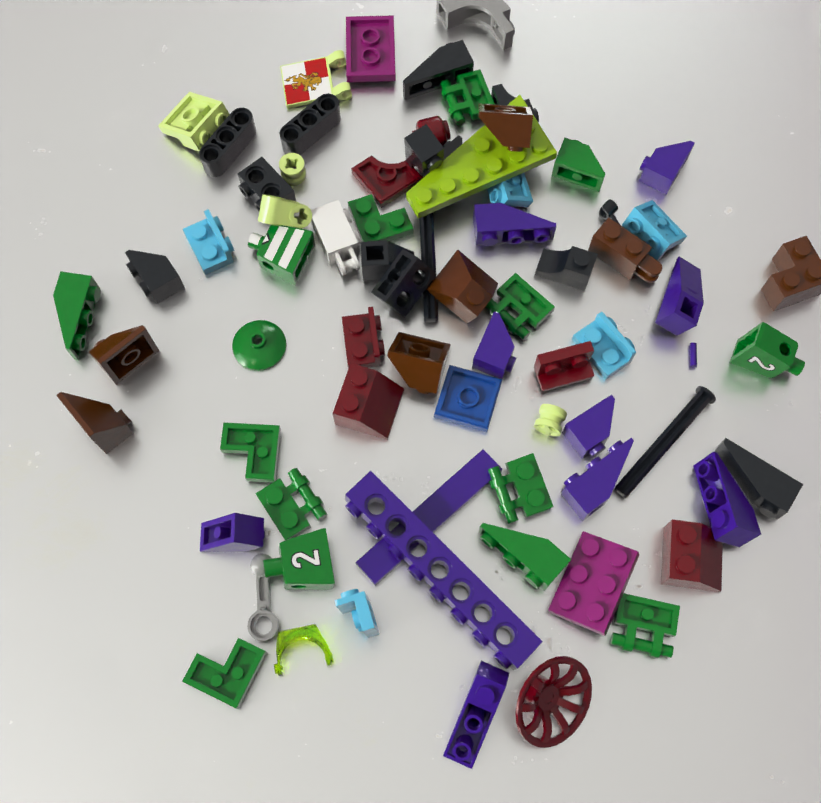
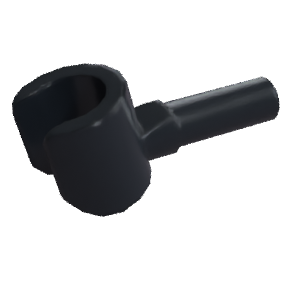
M609 199L600 208L599 215L605 220L609 217L620 225L614 215L618 210V206L613 200Z

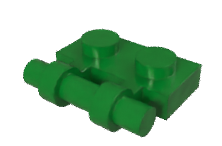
M480 69L457 75V84L451 85L449 80L441 82V94L444 101L448 102L450 117L455 120L458 126L465 123L463 115L467 113L470 114L472 121L480 119L478 114L479 103L495 104ZM462 95L464 102L458 103L456 97Z
M517 273L513 274L497 289V295L502 300L497 303L491 298L485 306L490 311L491 316L494 311L499 313L504 324L508 326L507 330L512 335L517 334L522 340H525L530 334V331L524 327L527 322L536 329L555 308L553 304ZM509 307L519 314L516 319L506 311Z
M534 453L505 463L508 475L502 476L499 466L488 469L491 477L489 483L491 488L496 490L501 504L498 507L501 514L504 513L508 524L518 521L515 512L516 508L521 507L524 516L528 517L554 507ZM511 482L518 497L512 501L506 484Z
M298 468L288 472L292 480L289 486L285 487L279 478L255 493L284 540L297 537L311 528L306 519L310 514L313 513L318 521L327 516L326 511L322 507L324 505L323 501L319 496H315L309 487L310 481L305 475L302 476ZM299 492L306 502L300 508L293 499V496Z
M623 593L615 613L614 624L625 626V633L623 635L613 632L610 643L621 646L622 650L632 652L634 649L647 652L649 656L655 658L660 656L671 658L674 647L663 644L664 635L676 636L680 606ZM636 630L652 632L651 641L636 638Z

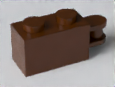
M609 217L593 235L588 251L598 254L597 258L627 279L631 280L636 274L644 281L654 283L662 271L661 263L649 255L652 247Z

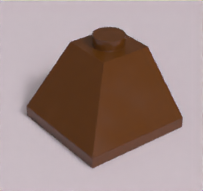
M479 103V118L502 146H507V150L516 152L523 151V148H530L533 113L530 107Z
M457 250L426 290L465 323H469L479 316L491 300L498 283L461 251Z
M141 325L112 334L106 339L100 340L89 353L117 385L158 353L159 349L147 329Z
M398 332L388 350L387 356L409 388L416 389L422 394H437L451 344Z
M64 392L56 395L87 435L106 454L134 434L127 426L132 421L122 409L116 412L110 404Z

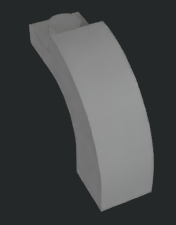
M437 0L436 13L447 30L463 23H479L486 26L493 33L503 50L512 47L515 28L509 20L511 8L503 0Z

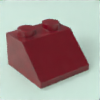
M350 363L333 411L335 425L388 440L404 388L377 370Z
M673 519L664 527L661 585L721 592L723 543L714 539L711 527L702 523Z

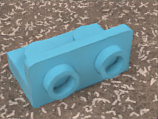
M525 173L487 188L491 203H503L508 206L529 207L533 203Z
M653 200L634 207L622 224V227L652 247L649 255L656 260H659L668 249L681 244L687 237Z
M209 209L204 211L206 219L183 229L205 275L233 263L231 252L235 251L229 237L223 238L221 231H224L218 216L212 217Z
M603 312L597 314L595 321L575 333L572 337L575 344L591 341L594 352L590 362L605 380L631 363L636 354L632 341L624 337L618 331L614 320L607 317Z
M352 589L341 593V598L335 600L336 607L341 613L351 612L356 629L359 632L363 631L368 638L379 635L371 602L365 591L359 592L358 589Z

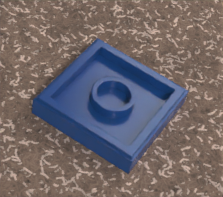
M449 365L434 417L487 432L502 379Z

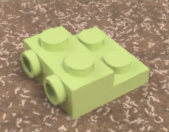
M189 92L158 127L164 134L178 138L183 146L200 151L201 147L230 114L223 102Z

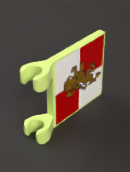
M337 50L326 57L280 66L287 109L311 104L319 96L327 93L335 95L338 100H350L352 98L348 82H342L333 88L330 67L337 69L346 67V59L342 50Z

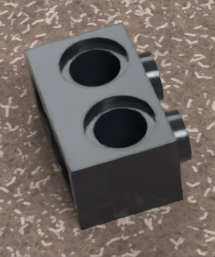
M260 157L238 173L240 181L238 187L241 193L247 199L249 197L252 198L258 211H260L262 194L296 201L292 187L263 157Z
M402 249L371 293L391 309L406 317L437 274L418 257Z

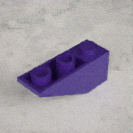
M503 203L474 204L473 224L476 245L493 246L499 243L516 245L530 241L544 243L554 238L556 223Z
M680 256L676 259L655 322L676 336L697 326L704 304L701 269Z
M632 438L624 443L621 440L617 441L607 450L609 454L603 459L599 456L586 465L588 469L580 476L578 473H575L564 482L565 488L561 495L582 521L605 505L610 498L634 442Z
M712 452L693 465L714 539L722 543L741 547L760 536L761 531L753 507L718 453Z
M481 660L443 754L444 757L472 769L505 691L509 672Z

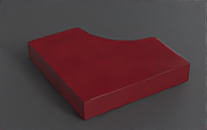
M371 155L351 168L354 177L370 195L372 194L374 200L381 208L409 191L422 179L414 167L411 169L406 160L400 163L388 164L378 161Z

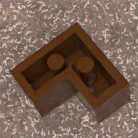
M807 235L783 243L772 258L779 272L772 274L761 288L773 312L821 294V259Z

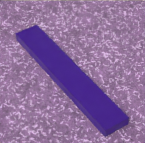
M482 449L420 504L413 513L434 533L489 484L491 477L488 469L499 465ZM399 523L390 532L393 535L399 536L405 532V528ZM383 538L355 562L375 586L404 560L403 558L397 560L386 548L389 544ZM414 543V544H412V545L410 546V552L412 553V552H413L414 550H416L421 544H420V543Z

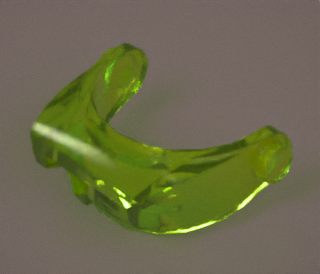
M316 624L278 632L276 643L277 664H274L275 674H278V676L283 675L282 654L288 645L299 640H308L316 643L325 654L327 666L332 665V662H334L333 654L330 652Z

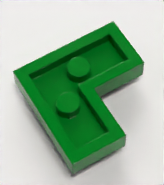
M372 194L348 202L349 211L362 242L393 241L414 234V229L405 207L380 215Z
M223 422L220 450L222 453L248 454L246 481L273 483L276 480L281 432L280 425Z
M238 638L224 666L197 653L182 682L239 709L267 652Z

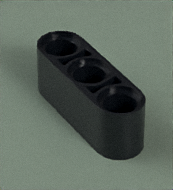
M327 93L319 96L280 129L279 134L285 154H303L338 125L341 116L339 100L335 95Z
M237 108L232 111L201 147L199 156L204 171L208 176L218 177L224 174L255 137L256 127L253 115L249 109Z

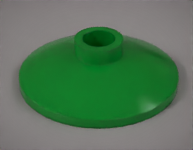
M256 320L245 324L237 331L233 339L232 350L236 360L243 367L254 371H263L274 367L282 360L286 352L287 343L283 331L276 324L266 320ZM256 339H263L260 344L253 343Z

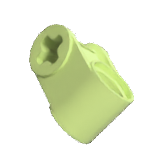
M262 194L258 216L259 222L304 228L310 224L312 212L308 206L293 200Z

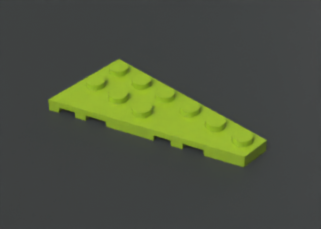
M518 95L508 104L511 106L528 107L521 95ZM534 115L530 148H523V151L520 152L507 150L508 147L502 146L487 126L484 125L443 160L438 168L432 170L406 192V199L417 218L419 219L556 159L557 151Z

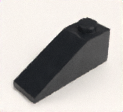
M460 40L439 47L403 80L404 100L441 89V82L444 80H449L451 85L456 84L457 75L472 72L474 61L464 41Z
M725 438L717 446L715 452L718 453L750 502L758 507L763 515L770 518L779 519L788 513L803 484Z

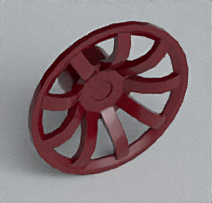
M558 656L545 661L530 674L519 693L515 711L518 730L526 741L540 748H548L562 743L578 729L587 714L592 697L591 677L586 667L572 657ZM558 664L570 665L568 673L559 678L560 669ZM550 667L551 675L549 679L540 675ZM578 671L583 681L578 685L565 686L574 679ZM584 691L582 705L563 698V696L576 695ZM559 706L578 713L570 725H568V722L559 711ZM534 711L532 722L525 726L523 712ZM550 714L561 728V733L554 737H551L552 721ZM542 719V737L537 738L532 736L531 733H533L539 727L540 721Z

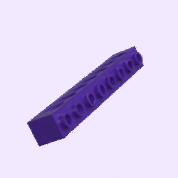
M371 470L345 494V501L347 502L345 507L355 518L361 516L368 523L366 529L376 539L382 537L389 544L386 548L397 560L404 559L410 566L407 569L410 574L419 582L423 579L431 587L429 589L430 594L440 603L445 601L452 608L450 611L451 615L461 625H464L466 622L474 630L472 636L483 647L488 644L496 652L494 658L505 669L509 667L513 670L518 669L543 642ZM373 502H379L384 506V511L381 514L375 515L368 510V506ZM392 523H400L404 526L405 532L399 536L393 535L389 531V526ZM414 543H420L425 547L426 554L416 557L411 554L410 546ZM435 564L443 565L447 571L446 577H434L431 573V567ZM456 585L464 586L468 591L467 599H456L452 592L453 587ZM482 606L488 610L489 620L487 622H480L475 618L474 611L476 607ZM499 628H505L510 632L511 641L509 644L504 645L497 640L496 633Z

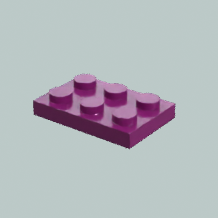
M394 15L346 17L347 82L396 81Z
M583 531L548 609L550 614L606 636L639 558V552Z

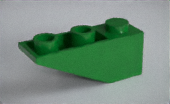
M60 271L53 294L65 348L75 360H79L81 351L86 347L87 329L93 323V309L95 302L97 303L100 299L101 290L90 275Z
M482 523L478 533L481 534V541L490 549L497 548L503 554L502 559L513 569L518 567L526 574L525 579L536 589L541 587L545 591L571 561V558L549 539Z

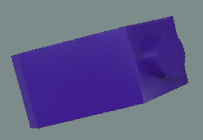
M686 141L656 148L651 157L646 156L639 169L643 173L639 181L667 195L695 143Z
M495 311L474 355L472 368L490 376L503 379L505 372L511 373L517 358L513 357L515 346L500 314Z
M613 395L608 396L566 423L562 433L581 459L589 454L591 457H595L606 448L605 443L610 436L615 403Z
M232 513L201 523L200 552H246L263 547L265 537L264 518Z

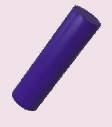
M690 343V367L692 368L697 367V343Z

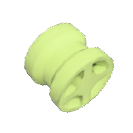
M288 153L281 157L279 161L281 177L291 186L301 184L306 178L305 163L302 156L296 153Z
M542 404L539 409L540 418L535 421L534 428L548 436H560L562 432L561 422L565 421L567 412L552 404Z

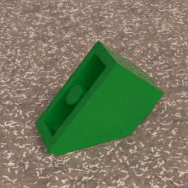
M564 137L551 176L600 192L605 172L589 145Z

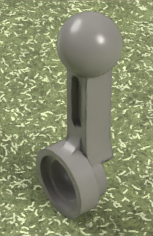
M267 554L256 555L250 564L251 571L256 575L257 611L249 618L247 627L249 634L259 641L272 639L279 629L278 619L271 611L270 577L265 578L263 560L272 559ZM266 616L272 622V629L269 633L262 635L256 630V622L259 618Z

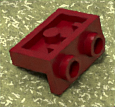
M368 307L367 314L343 316L342 324L348 369L350 363L366 368L381 366L380 356H385L383 340H378L377 332L382 331L380 315L374 316L373 307Z
M591 341L537 355L533 368L541 390L548 391L592 379L594 372L590 359L594 349Z

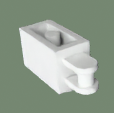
M339 200L312 209L311 224L329 265L337 264L342 276L347 275L346 272L352 269L360 270L356 256L359 255L358 245L361 244V239L356 229L352 230L350 226L352 220L348 209H342Z

